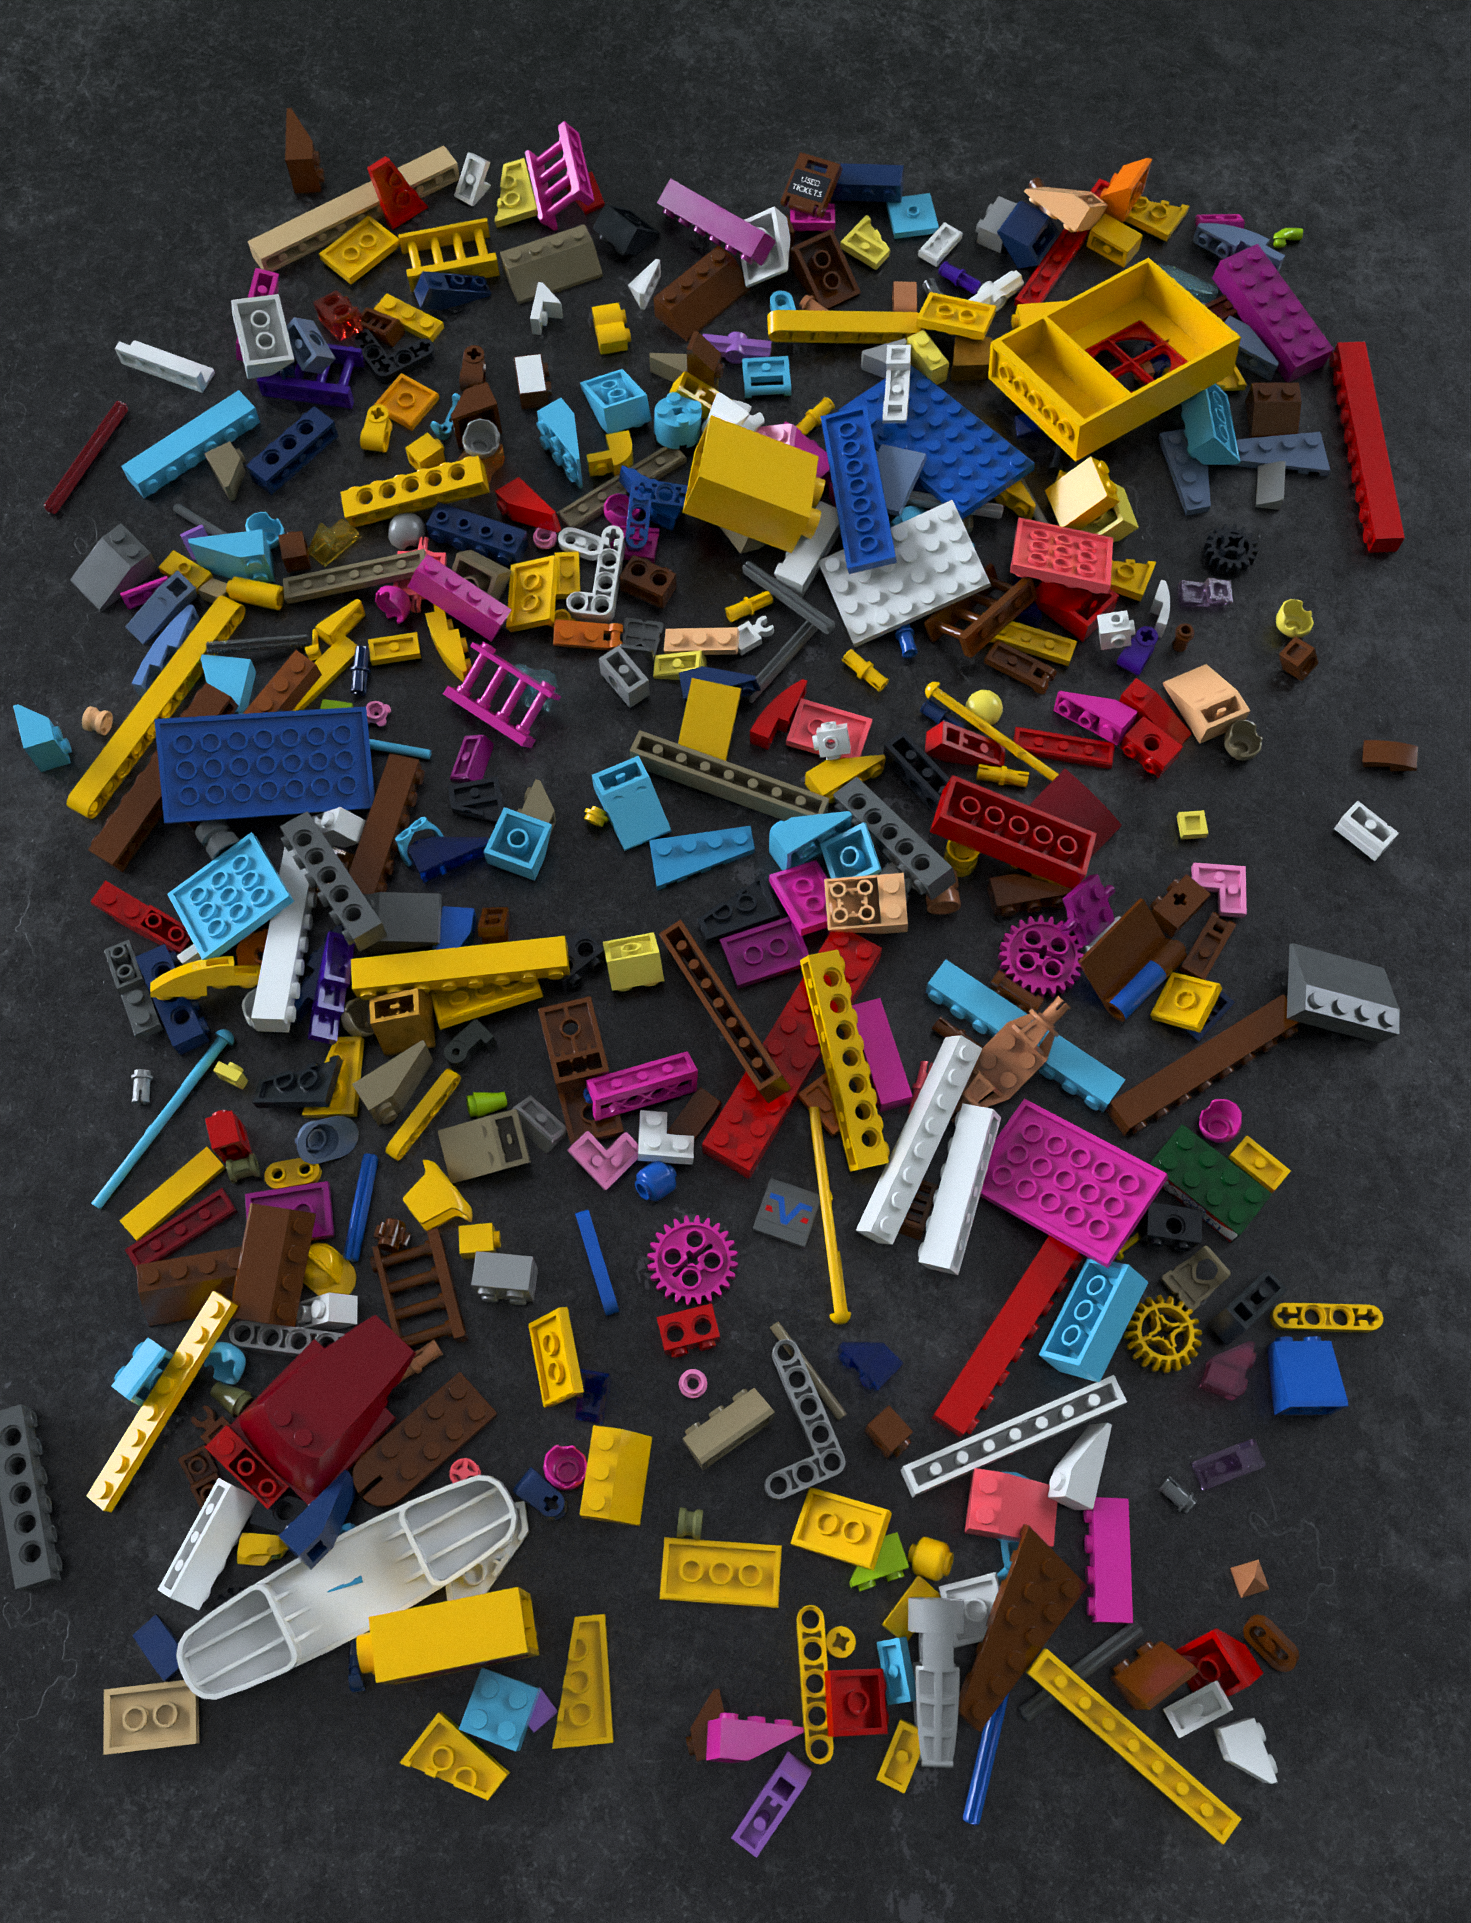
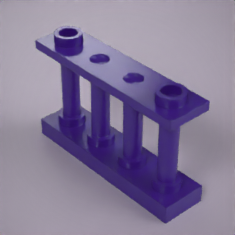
M327 344L336 358L332 363L344 365L338 384L325 383L330 365L322 374H317L316 381L303 380L305 371L297 363L295 369L296 378L285 377V380H282L280 376L281 371L276 372L272 376L257 378L262 396L352 409L354 399L348 383L353 366L363 368L365 366L362 350L352 346Z

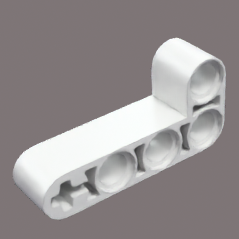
M608 526L602 532L593 592H573L566 600L570 616L577 621L607 624L614 618L620 584L619 576L621 575L625 552L624 534L619 527ZM613 539H615L614 549H611L610 542H612ZM609 560L616 562L613 566L608 567L604 565ZM605 583L612 584L611 588L606 590L601 589V586ZM577 603L584 604V607L579 610L573 609V606ZM601 606L608 607V610L604 613L597 611Z

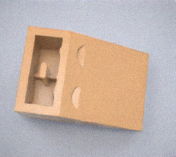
M1051 187L1029 188L1024 191L1030 196L1029 200L1033 204L1043 206L1050 217L1061 220L1064 223L1063 227L1073 233L1091 230L1108 206L1103 200L1089 191Z
M1207 664L1163 682V686L1199 744L1226 733L1236 720H1246L1250 713V709L1238 690Z
M904 873L824 879L828 931L873 934L908 932Z

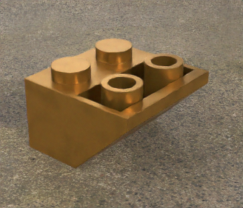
M416 988L369 998L370 1024L385 1056L401 1054L422 1040L427 1048L435 1047L432 995Z

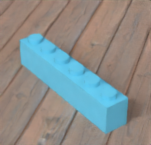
M239 390L122 465L121 467L128 481L143 498L155 493L158 489L206 458L204 453L229 441L233 442L237 437L259 424L260 419L256 408Z

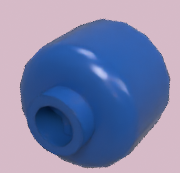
M661 1161L652 1162L637 1173L635 1188L643 1199L657 1202L675 1189L676 1171L670 1164H665Z

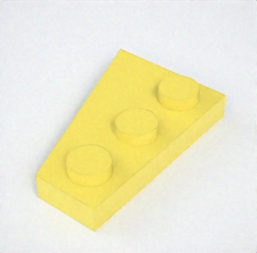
M525 158L503 164L500 183L501 194L500 198H498V213L495 215L494 221L497 228L538 215Z

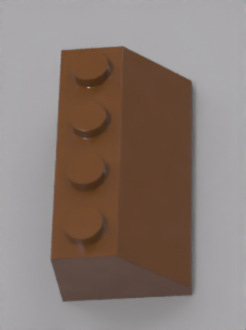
M718 245L654 297L655 317L687 342L691 339L694 331H701L751 290V287H746L744 274L735 258Z
M250 1203L231 1299L238 1307L231 1318L295 1327L316 1213Z
M242 1246L136 1265L138 1294L148 1326L154 1327L196 1319L213 1291L222 1294L231 1301Z

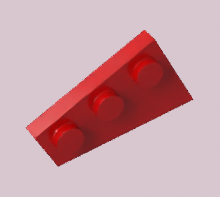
M386 156L367 167L387 225L392 230L429 208Z

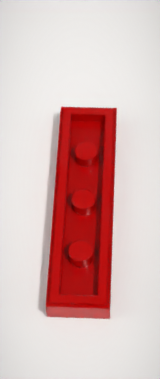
M1015 727L1013 742L1035 757L1111 769L1113 765L1115 744L1111 742Z

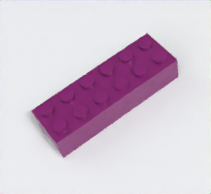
M1258 244L1219 262L1212 277L1213 281L1223 295H1226L1227 300L1232 303L1233 309L1237 310V314L1243 323L1252 328L1279 362L1277 371L1286 383L1326 364L1334 348Z

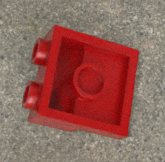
M883 1668L824 1671L828 1737L888 1734L889 1715L885 1701L887 1684Z

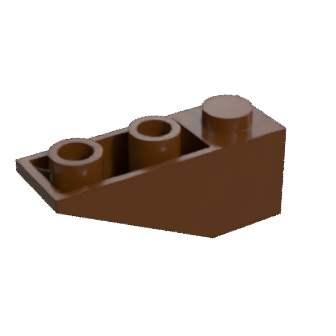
M1019 874L990 878L987 886L993 915H1002V917H1010L1022 911L1033 913L1050 906L1053 908L1064 907L1062 898L1073 890Z

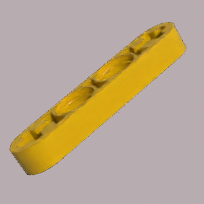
M448 1068L440 1075L386 1147V1154L397 1161L404 1157L458 1086L461 1080L459 1074Z
M1280 1303L1271 1310L1269 1316L1271 1324L1276 1329L1282 1331L1369 1333L1381 1327L1383 1323V1315L1379 1308L1373 1305ZM1284 1310L1285 1315L1294 1316L1298 1313V1318H1291L1284 1323L1283 1319L1278 1318L1277 1315ZM1307 1310H1313L1318 1314L1319 1322L1317 1325H1311L1306 1321L1305 1313ZM1335 1311L1345 1313L1347 1316L1346 1325L1341 1326L1334 1321L1333 1314ZM1368 1312L1369 1317H1374L1375 1320L1368 1325L1367 1320L1355 1322V1317H1362Z

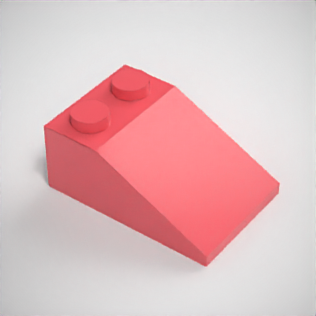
M974 1468L970 1477L965 1534L1020 1542L1022 1537L1020 1532L1023 1524L1029 1525L1049 1547L1053 1548L1057 1502L1048 1498L1050 1485L1003 1472Z

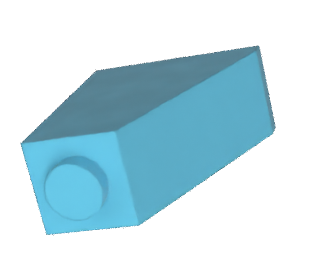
M202 654L201 662L206 682L232 697L239 706L234 714L244 712L249 705L256 675L251 659Z

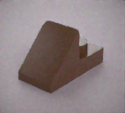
M509 907L482 909L478 924V937H482L483 945L509 942Z

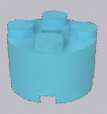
M676 392L668 393L666 398L661 399L656 404L654 411V434L658 443L671 449H679V446L687 445V448L695 445L700 439L701 403L681 397Z

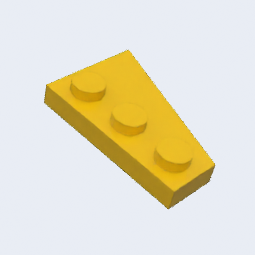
M1141 196L1125 221L1167 242L1187 214L1189 206L1183 204L1181 207L1171 206L1169 201L1161 200V203L1148 201L1147 197Z
M1126 559L1125 562L1112 561L1110 589L1120 595L1141 602L1156 562L1148 561L1147 564L1135 563L1134 559Z
M442 1711L438 1712L400 1762V1764L425 1772L426 1775L434 1778L438 1777L454 1784L457 1788L486 1800L493 1796L510 1773L466 1732L459 1730V1726Z

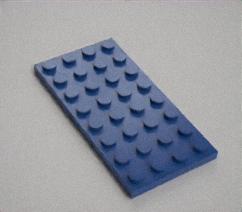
M911 364L907 423H883L886 378L838 409V412L867 405L876 449L879 450L881 444L926 453L927 460L916 482L942 504L953 500L962 520L1032 472L1035 467V463Z
M366 707L154 719L164 824L298 815L307 811L309 814L324 813L339 807L347 811L367 810L372 807L375 793Z

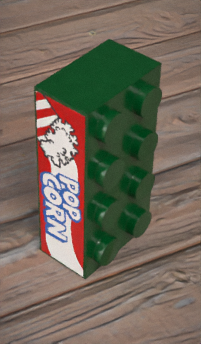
M1183 1124L1150 1162V1165L1167 1173L1168 1179L1162 1188L1185 1207L1202 1210V1220L1231 1243L1241 1235L1272 1195Z

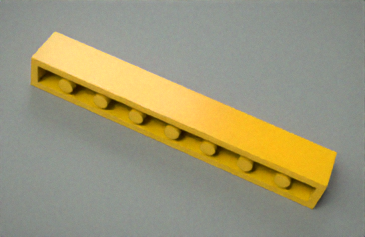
M565 936L351 959L352 990L357 997L363 1000L416 988L426 993L437 989L454 991L457 987L464 986L481 988L484 984L492 983L502 986L509 984L510 981L521 980L522 982L530 983L538 978L548 977V979L557 980L565 975H570L568 945Z

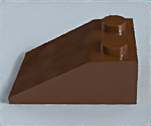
M287 108L285 161L294 193L321 192V182H325L324 169L319 167L321 164L319 151H315L313 141L292 108Z
M832 229L799 243L789 250V263L795 276L809 296H814V300L826 309L861 293Z
M1149 1640L1136 1650L1139 1655L1133 1660L1129 1661L1128 1658H1125L1113 1667L1115 1674L1109 1677V1679L1131 1710H1150L1199 1671L1192 1663L1163 1641L1153 1643Z

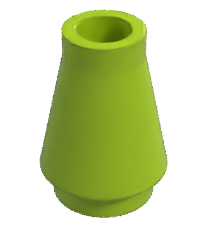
M472 1092V1095L466 1096L470 1117L476 1116L478 1119L502 1108H507L505 1092Z

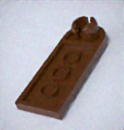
M461 1372L457 1373L358 1459L353 1470V1482L360 1498L363 1496L366 1504L377 1508H388L398 1504L497 1417L496 1411ZM377 1478L383 1479L365 1494V1489Z

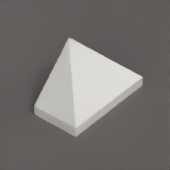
M655 259L628 285L640 309L645 310L661 277L660 260Z

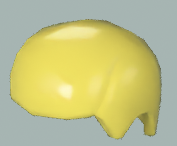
M1289 599L1285 601L1276 615V626L1284 635L1290 638L1295 636L1302 638L1308 635L1314 625L1312 611H1305L1301 600Z
M979 690L973 693L965 705L967 709L990 725L996 724L1003 712L1001 699L990 690Z

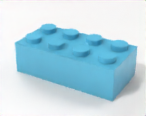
M1087 1257L1039 1356L1059 1372L1100 1382L1148 1281L1128 1264L1112 1262L1110 1267L1106 1268Z

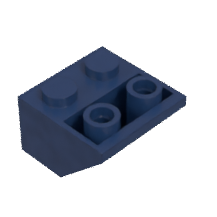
M1023 201L1017 203L997 231L1018 269L1039 265L1060 235L1049 215Z

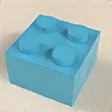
M481 1668L459 1730L513 1751H520L541 1689L487 1668Z

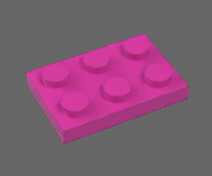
M817 860L769 875V883L800 936L828 927L824 879L828 878Z

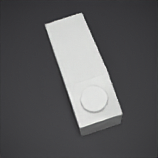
M1090 1424L1054 1468L1049 1482L1048 1498L1073 1510L1093 1509L1111 1432V1424Z

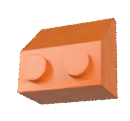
M1151 158L1123 165L1118 174L1114 173L1109 183V188H1104L1100 195V199L1108 204L1103 214H1107L1122 223L1125 221L1143 194L1152 163Z

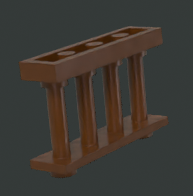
M990 563L984 570L991 587L936 611L924 622L930 641L935 642L945 633L959 639L964 655L972 658L1038 598L1032 578H1022L1015 585L998 580L994 565ZM993 589L1005 593L999 600L986 596ZM977 603L989 608L982 615L969 611ZM960 618L972 623L965 630L953 626Z
M438 1228L427 1231L429 1240L424 1241L425 1244L383 1256L378 1246L372 1247L374 1256L370 1257L373 1272H378L391 1328L398 1337L408 1346L446 1335L448 1337L453 1336L457 1343L468 1341L442 1234ZM428 1255V1257L433 1256L435 1266L431 1267L430 1271L393 1282L389 1281L386 1267ZM433 1281L435 1284L440 1282L442 1293H439L438 1297L396 1309L393 1293ZM439 1308L442 1310L447 1309L449 1320L444 1321L445 1324L406 1336L402 1335L399 1320Z

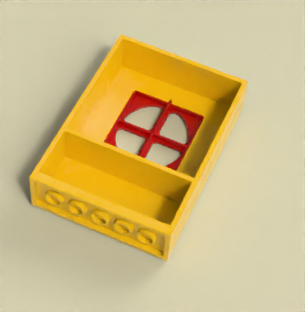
M1147 258L993 340L990 344L988 378L1076 462L1233 374L1241 337L1191 295L1189 291L1177 283L1174 278L1162 270L1159 265L1155 264L1150 258ZM1124 340H1144L1152 342L1156 346L1135 358H1130L1115 343ZM1108 350L1123 365L1108 372L1094 359L1100 351ZM1166 354L1170 358L1171 366L1169 372L1155 380L1140 367V365L1154 357ZM1131 372L1145 386L1136 391L1129 392L1116 378Z

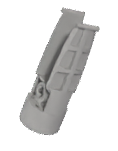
M910 1597L908 1598V1631L919 1633V1662H913L912 1665L916 1685V1701H913L915 1726L918 1727L921 1753L918 1761H922V1767L953 1768L960 1685V1668L954 1664V1634L964 1633V1600Z

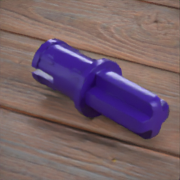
M947 261L943 262L939 268L938 274L953 282L956 287L961 286L969 292L977 294L982 286L979 280L966 274V270H960Z

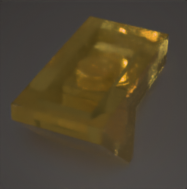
M343 518L331 528L320 523L308 552L326 567L360 538L359 532Z

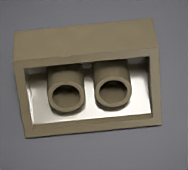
M746 1388L741 1390L732 1398L734 1402L728 1407L724 1408L723 1405L717 1407L709 1414L711 1419L702 1425L697 1422L685 1431L687 1436L683 1438V1442L703 1471L774 1421V1410L755 1388L749 1392Z

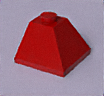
M1217 1628L1175 1650L1199 1671L1186 1681L1193 1693L1218 1680L1226 1697H1229L1249 1687L1263 1674L1247 1646Z

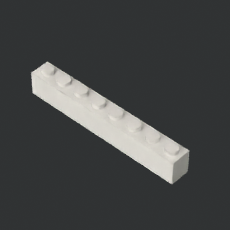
M285 847L279 876L294 902L270 919L251 1016L257 1031L289 1032L291 1022H295L296 1008L294 1003L295 999H299L300 983L298 981L299 976L304 974L305 968L304 960L302 959L303 954L307 953L309 947L307 932L312 929L313 925L311 910L316 907L317 903L315 888H311L304 876L307 874L305 868L302 870L298 868L292 857L296 854L293 850L288 852Z
M962 1035L945 1037L889 1157V1163L886 1164L856 1228L857 1232L877 1243H894L982 1051L981 1047Z
M1112 1375L1100 1382H1096L903 1466L900 1471L913 1498L971 1473L974 1468L980 1469L1120 1408L1127 1401L1115 1376Z

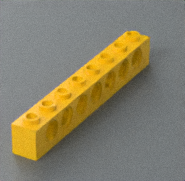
M839 950L808 955L800 960L849 1171L889 1163L890 1150L882 1134L883 1121L876 1109L877 1096L870 1084V1067L864 1059V1041L861 1035H859L856 1025L858 1023V1016L855 1009L852 1008L850 1000L852 993L851 987L846 982L844 975V959L840 956ZM824 975L830 977L832 981L831 987L825 984ZM830 1001L837 1004V1013L831 1010ZM837 1027L843 1030L844 1039H840L837 1036ZM843 1054L849 1056L850 1066L843 1062ZM850 1080L854 1081L857 1086L856 1093L852 1092L849 1088ZM856 1107L861 1108L863 1111L862 1120L856 1116ZM863 1133L869 1137L868 1146H865L862 1142Z

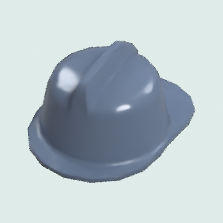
M334 1116L304 1124L294 1140L297 1144L299 1157L304 1162L319 1164L349 1154L358 1141L359 1132L356 1124L350 1118Z

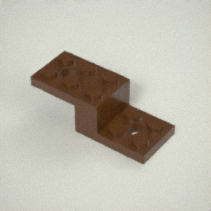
M591 996L539 1008L538 1012L570 1145L572 1146L586 1131H589L597 1141L622 1135L624 1131L619 1114L597 1121L595 1119L587 1120L584 1117V1112L589 1108H593V1103H587L583 1095L586 1088V1080L610 1074ZM574 1023L578 1026V1030L575 1034L568 1035L563 1032L565 1025ZM612 1103L601 1105V1109L609 1107Z

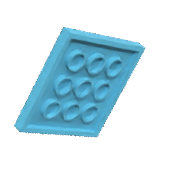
M252 832L167 894L202 960L221 956L294 902L281 877Z

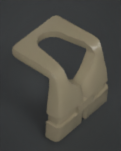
M1203 1246L1191 1258L1176 1266L1173 1271L1170 1270L1163 1275L1161 1281L1172 1294H1177L1179 1302H1184L1186 1310L1192 1309L1194 1311L1201 1305L1200 1302H1204L1221 1283L1230 1277L1231 1272L1208 1246ZM1210 1259L1216 1264L1218 1272L1214 1279L1201 1280L1196 1278V1268L1199 1261Z

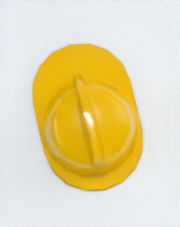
M326 1243L311 1244L303 1283L318 1296L326 1293L351 1294L356 1285L357 1278L351 1263L346 1261L337 1250Z

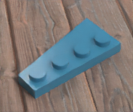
M751 826L649 840L657 891L666 888L665 885L675 881L677 883L684 881L693 874L707 872L711 870V867L722 863L725 865L755 853Z

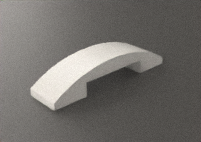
M887 345L883 423H907L911 345Z

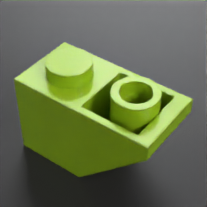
M898 1532L884 1537L874 1571L859 1566L856 1567L849 1582L851 1588L858 1586L859 1591H863L876 1586L875 1580L886 1577L887 1582L904 1577L903 1570L908 1569L909 1565Z

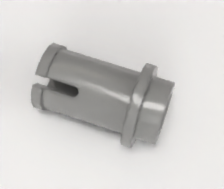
M145 1069L134 1070V1075H131V1079L134 1080L131 1103L140 1105V1095L142 1093V1104H149L150 1081L153 1080L151 1071Z

